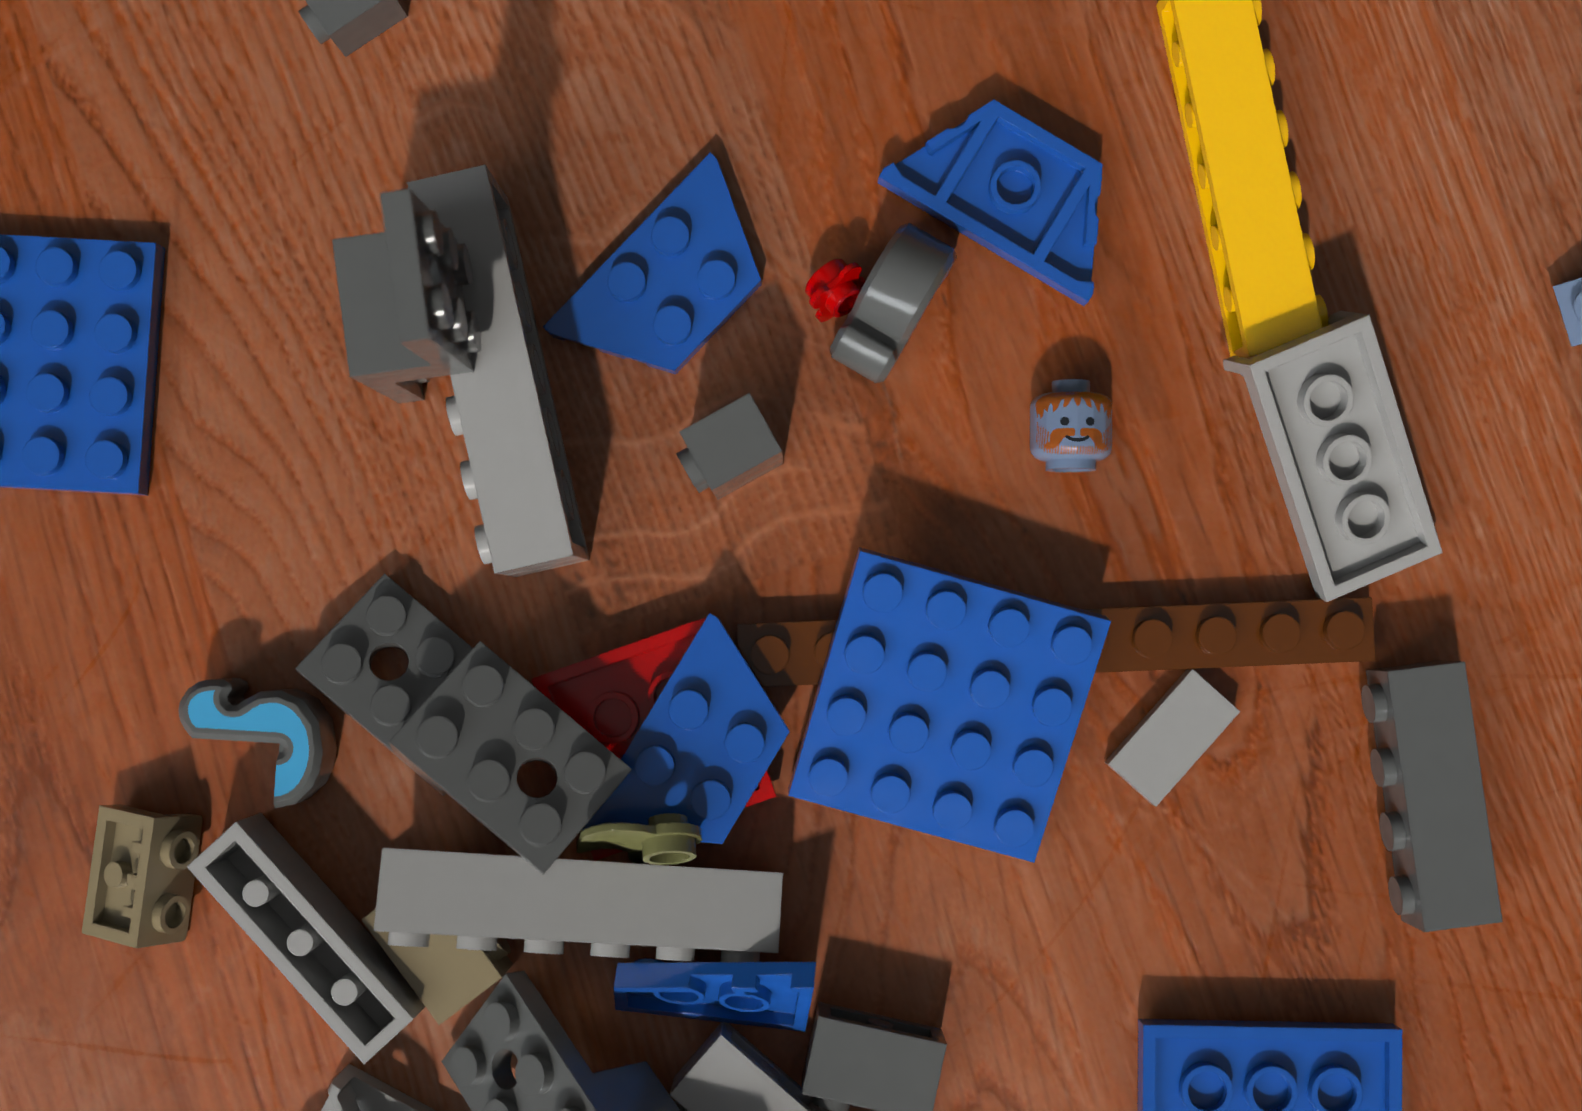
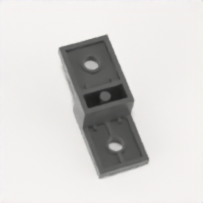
M411 189L380 193L385 232L332 239L349 376L400 404L424 400L422 383L430 382V378L474 372L472 353L481 351V334L477 316L474 311L466 312L463 285H470L473 281L471 260L465 243L457 244V239L450 227L446 228L439 221L435 210H429Z
M385 573L295 668L301 676L441 795L445 796L447 793L542 875L545 874L632 770L481 641L472 648ZM384 648H398L408 656L409 664L406 672L398 679L391 681L376 677L371 670L374 656ZM543 761L549 764L555 771L557 778L556 786L551 793L544 797L533 798L520 790L517 784V775L519 770L528 762Z
M525 971L506 973L441 1061L471 1111H680L646 1061L592 1073ZM513 1053L518 1059L515 1070L516 1079L511 1070V1057Z

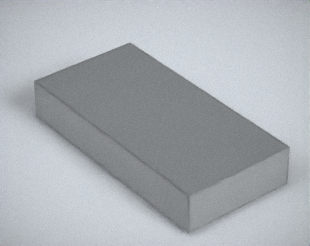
M1186 669L1107 758L1105 763L1151 805L1156 807L1240 711L1196 671Z

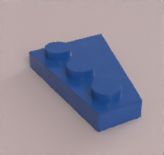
M643 958L637 959L633 963H617L614 982L615 1010L805 1032L814 990L816 962L666 963L657 959Z

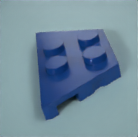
M992 100L968 115L967 120L953 129L947 128L928 140L923 148L896 165L893 162L883 168L877 182L881 186L1080 305L1085 306L1092 297L1094 282H1092L1094 247L1097 244L1099 222L1097 202L1101 194L1103 164L998 101Z
M709 153L543 326L553 338L563 341L566 339L599 349L600 352L622 359L636 360L645 363L649 367L676 375L762 285L761 278L717 158Z
M712 613L708 614L621 760L632 769L631 772L582 830L594 825L614 822L648 825V818L652 816L676 813L687 816L688 824H694L701 828V843L723 844L788 736L790 729L774 704H772L760 685L759 680L717 616Z

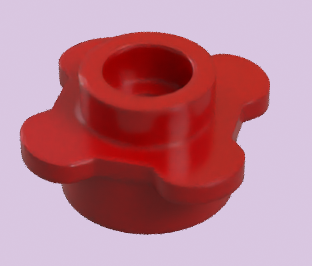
M843 259L831 260L820 267L807 282L805 293L810 298L809 304L811 307L818 309L815 317L819 322H826L833 317H842L852 310L866 281L864 277L859 276L862 267L858 263L847 264Z

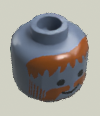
M1063 379L1052 381V392L1035 397L1030 404L1031 454L1036 459L1046 462L1045 470L1049 472L1096 471V461L1107 458L1112 451L1111 400L1103 394L1090 392L1089 380Z

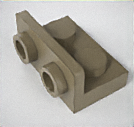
M121 804L99 805L82 933L133 948L184 941L187 937L195 881L194 874L187 866L198 857L203 823L202 816L192 813L165 815Z

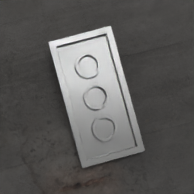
M1339 311L1330 315L1328 326L1249 359L1232 356L1223 360L1224 370L1240 374L1245 379L1316 597L1329 602L1443 553L1369 314Z

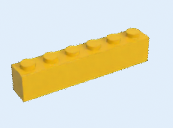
M1159 0L1156 6L1230 357L1239 356L1249 359L1328 326L1327 307L1322 296L1315 295L1310 272L1315 265L1314 246L1310 236L1307 233H1302L1297 212L1302 201L1300 181L1294 171L1289 172L1284 151L1288 144L1287 120L1282 110L1275 109L1271 87L1275 82L1274 59L1269 49L1262 48L1258 26L1262 20L1261 0Z

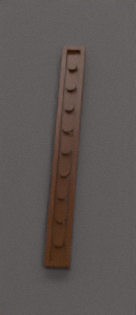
M1372 597L1333 599L1329 602L1319 599L1084 609L1107 616L1111 620L1095 673L1376 661ZM837 620L737 624L738 650L745 661H747L762 687L819 685Z

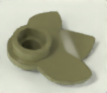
M676 813L652 816L648 818V825L625 822L602 823L581 831L576 842L577 853H583L598 849H619L628 852L629 859L635 864H680L696 858V845L702 841V831L699 826L688 824L687 816Z

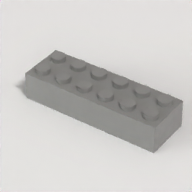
M486 165L407 182L408 189H411L429 210L437 212L439 221L446 228L450 227L457 239V244H466L471 260L473 281L470 285H463L466 312L474 311L478 319L481 334V351L472 353L474 372L450 375L455 396L446 397V410L454 435H464L469 460L460 462V471L469 500L478 499L483 524L475 526L474 531L480 558L483 564L492 563L495 574L513 577L590 560L508 197Z

